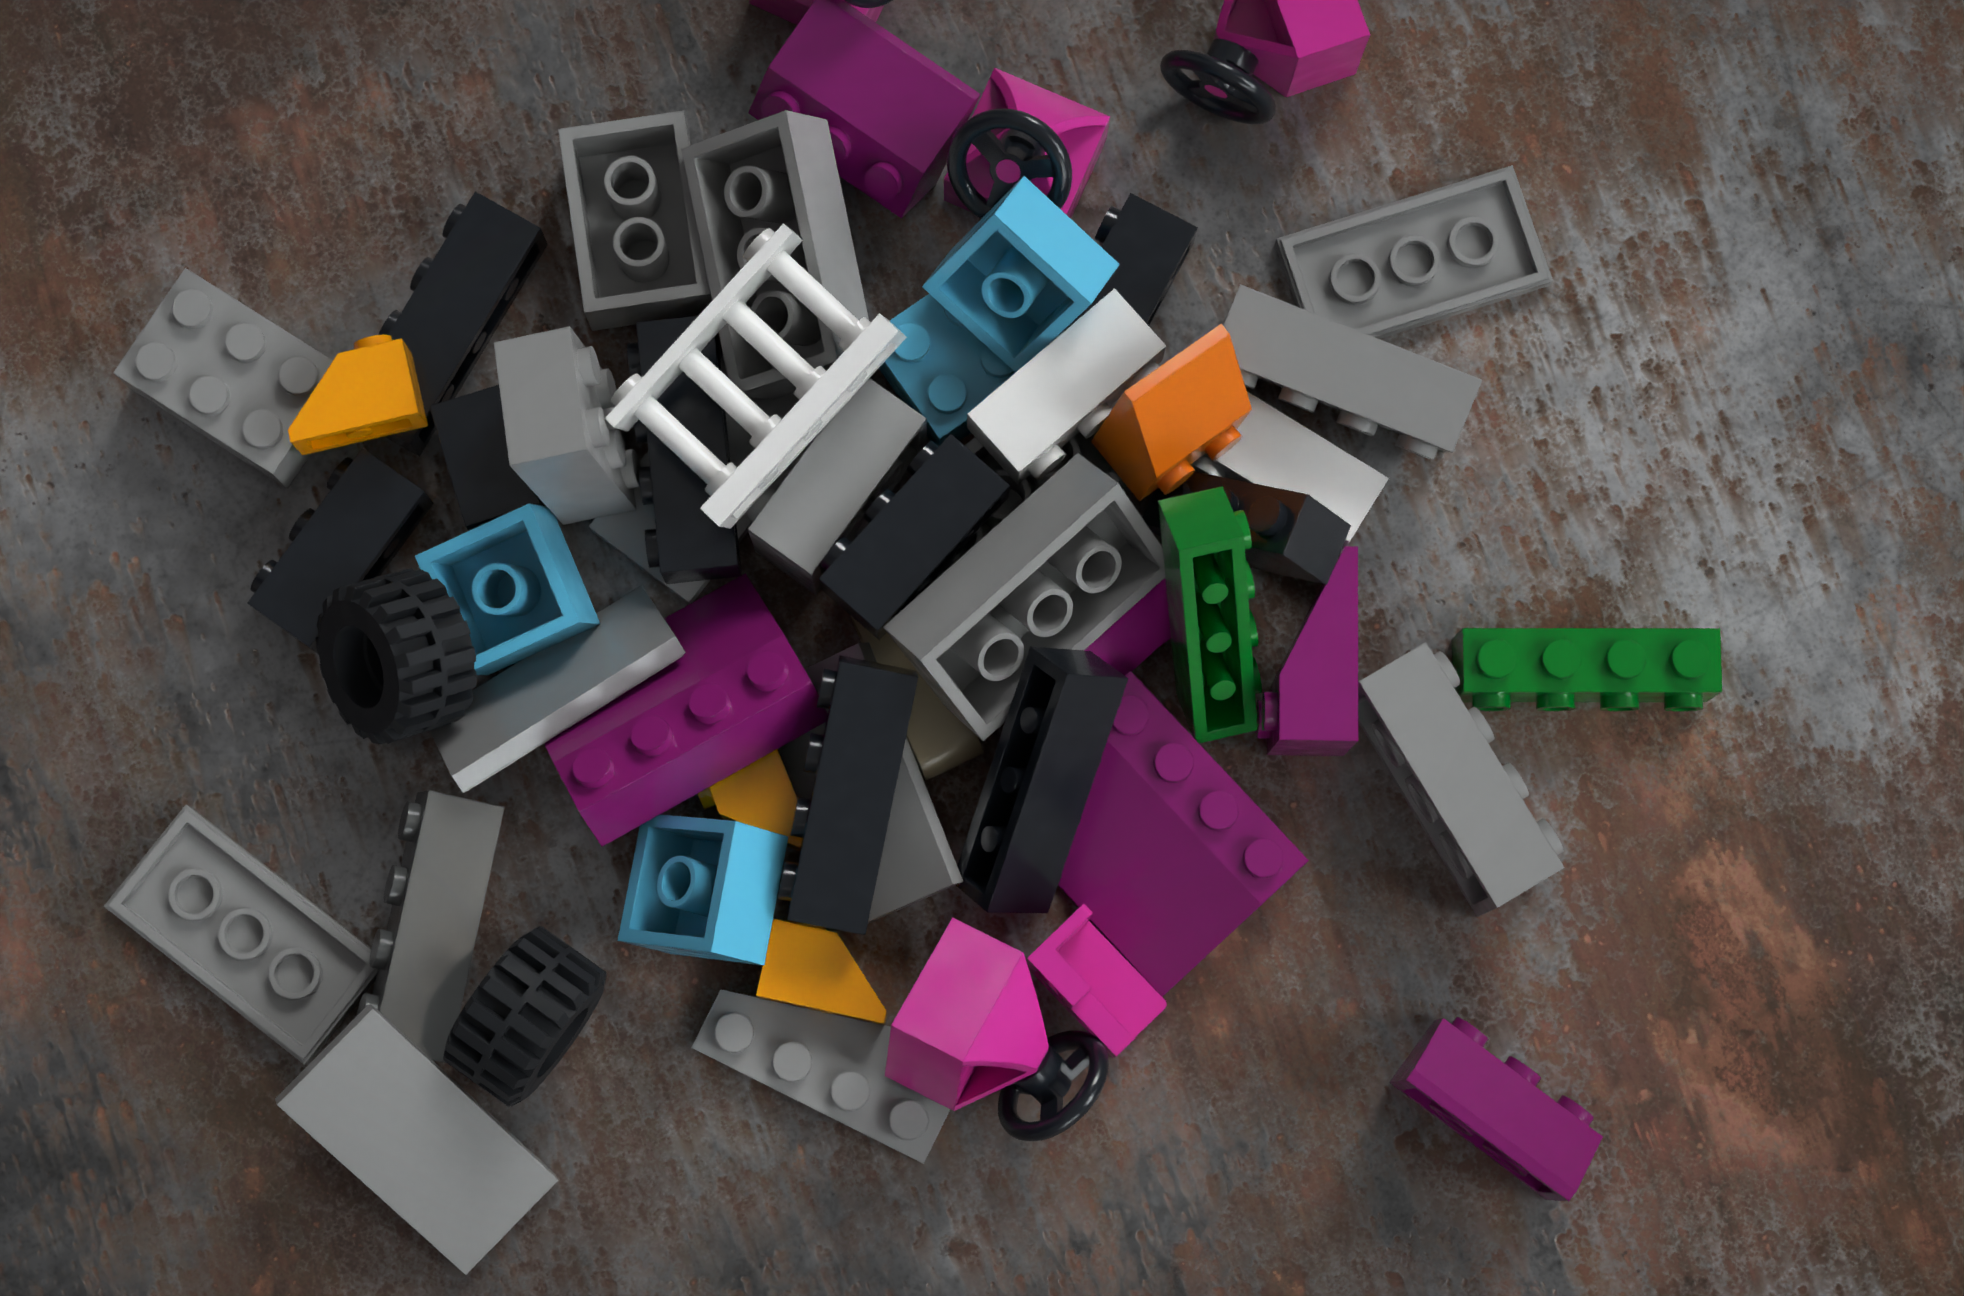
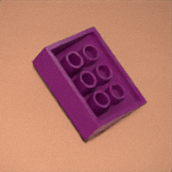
M746 573L664 618L686 652L683 657L544 743L579 813L602 847L826 722V710L816 707L819 695L812 681Z
M1130 671L1125 675L1129 679L1058 886L1078 908L1085 904L1093 912L1089 920L1163 997L1309 860Z

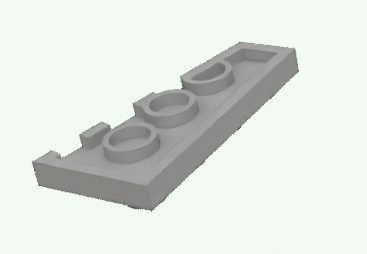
M720 990L691 1047L923 1164L951 1110L885 1076L891 1029L890 1026Z

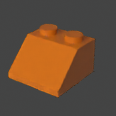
M1222 324L1218 325L1125 390L1092 439V444L1139 501L1157 488H1160L1165 495L1169 494L1195 472V469L1191 466L1192 463L1205 454L1212 461L1218 459L1243 437L1237 429L1250 413L1252 407L1230 333Z

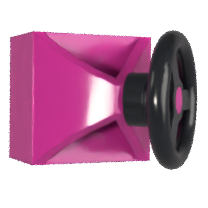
M1224 0L1214 40L1207 54L1191 50H1174L1162 58L1160 69L1164 79L1176 92L1202 109L1239 123L1263 124L1273 118L1276 105L1269 91L1254 79L1252 74L1284 97L1355 75L1369 40L1370 32L1358 0ZM1181 69L1192 70L1200 80L1190 79Z
M994 68L972 118L967 120L957 130L950 143L947 157L948 171L944 178V201L970 211L982 219L1025 176L1071 219L1106 142L1110 116Z
M952 917L891 1024L885 1076L953 1111L1001 1089L998 1098V1117L1004 1130L1018 1140L1042 1141L1069 1129L1089 1111L1105 1085L1109 1063L1108 1054L1103 1043L1091 1033L1070 1030L1047 1038L1039 1002L1024 953ZM1075 1050L1066 1060L1059 1055V1053ZM1089 1066L1082 1087L1075 1097L1063 1108V1097L1069 1091L1072 1080ZM1020 1094L1032 1095L1041 1104L1039 1121L1028 1122L1019 1117L1017 1103Z

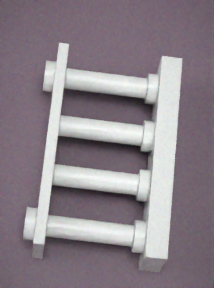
M784 223L776 232L768 228L753 240L743 255L748 261L746 265L643 377L636 373L616 390L610 400L615 408L605 418L614 428L627 432L640 420L708 484L705 492L711 497L700 509L719 527L729 529L734 526L907 338L880 313L870 322L866 317L858 320L790 256L803 239ZM771 275L841 339L838 346L844 352L827 371L822 366L814 369L745 304ZM727 323L796 387L794 395L799 401L783 419L777 414L769 417L701 353ZM682 372L690 377L752 436L749 443L755 449L738 467L732 462L727 465L721 462L657 401Z

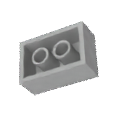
M684 110L558 129L583 308L591 330L596 331L636 325V322L700 315L712 302L681 150L691 145Z
M185 268L113 373L135 393L288 489L311 455H302L290 442L288 429L333 360Z
M570 326L494 342L510 467L563 525L637 510L634 488L640 487V463L635 450H628L626 431L614 428L605 419L615 408L610 400L617 388L610 369H602L600 367L594 348L592 346L585 347Z
M869 378L820 431L817 437L788 466L791 472L779 488L775 490L770 486L750 508L747 518L752 520L753 523L748 528L755 552L817 595L821 590L819 578L825 572L819 566L820 562L841 538L846 537L853 542L869 524L863 516L871 504L885 490L890 489L893 492L908 472L907 467L911 461L927 445V418Z

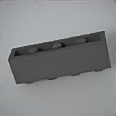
M428 790L417 792L415 803L407 801L401 814L398 839L405 840L406 845L401 866L392 865L387 877L384 903L391 904L392 908L387 930H377L371 948L369 964L370 967L378 969L373 993L363 994L357 1015L371 1003L431 1060L446 1063L443 1060L446 1041L460 1014L505 807Z

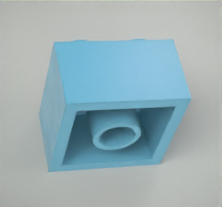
M1023 176L950 250L922 288L1016 373L1093 303L1120 264L1031 181Z
M928 294L889 320L907 338L879 367V370L901 401L927 418V437L937 446H940L950 434L959 441L969 435L971 432L967 428V414L1015 374V372L935 298Z
M528 503L415 555L419 568L428 572L432 580L438 579L445 585L449 597L453 596L458 603L460 613L464 621H467L471 632L469 635L472 646L475 648L476 662H474V669L477 675H490L600 625L598 616L556 516L546 506Z
M658 815L640 825L617 941L674 955L765 965L788 836L738 821Z

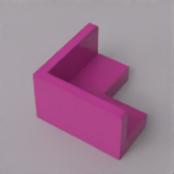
M1083 904L1026 959L1029 971L1088 1033L1096 1036L1103 1043L1107 1053L1112 1058H1115L1166 1008L1167 1003L1089 921L1093 912Z

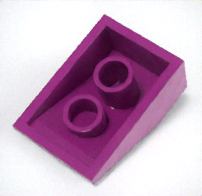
M1345 546L1340 553L1328 584H1322L1268 692H1263L1262 700H1257L1258 730H1256L1257 739H1267V755L1344 756L1358 742V546Z

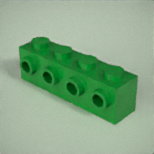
M1223 486L1159 500L1176 694L1192 736L1198 743H1204L1258 730L1255 694L1262 692L1259 669L1252 654V647L1258 646L1259 641L1254 616L1249 608V599L1255 598V586L1250 566L1245 557V550L1252 547L1251 533L1246 515L1243 510L1233 512Z
M1462 628L1451 639L1452 665L1460 679V685L1456 686L1455 690L1463 702H1472V707H1476L1479 711H1506L1511 709V702H1536V710L1558 712L1574 710L1575 702H1600L1601 711L1624 712L1638 710L1639 702H1664L1665 711L1688 712L1702 710L1703 702H1707L1722 693L1720 628Z

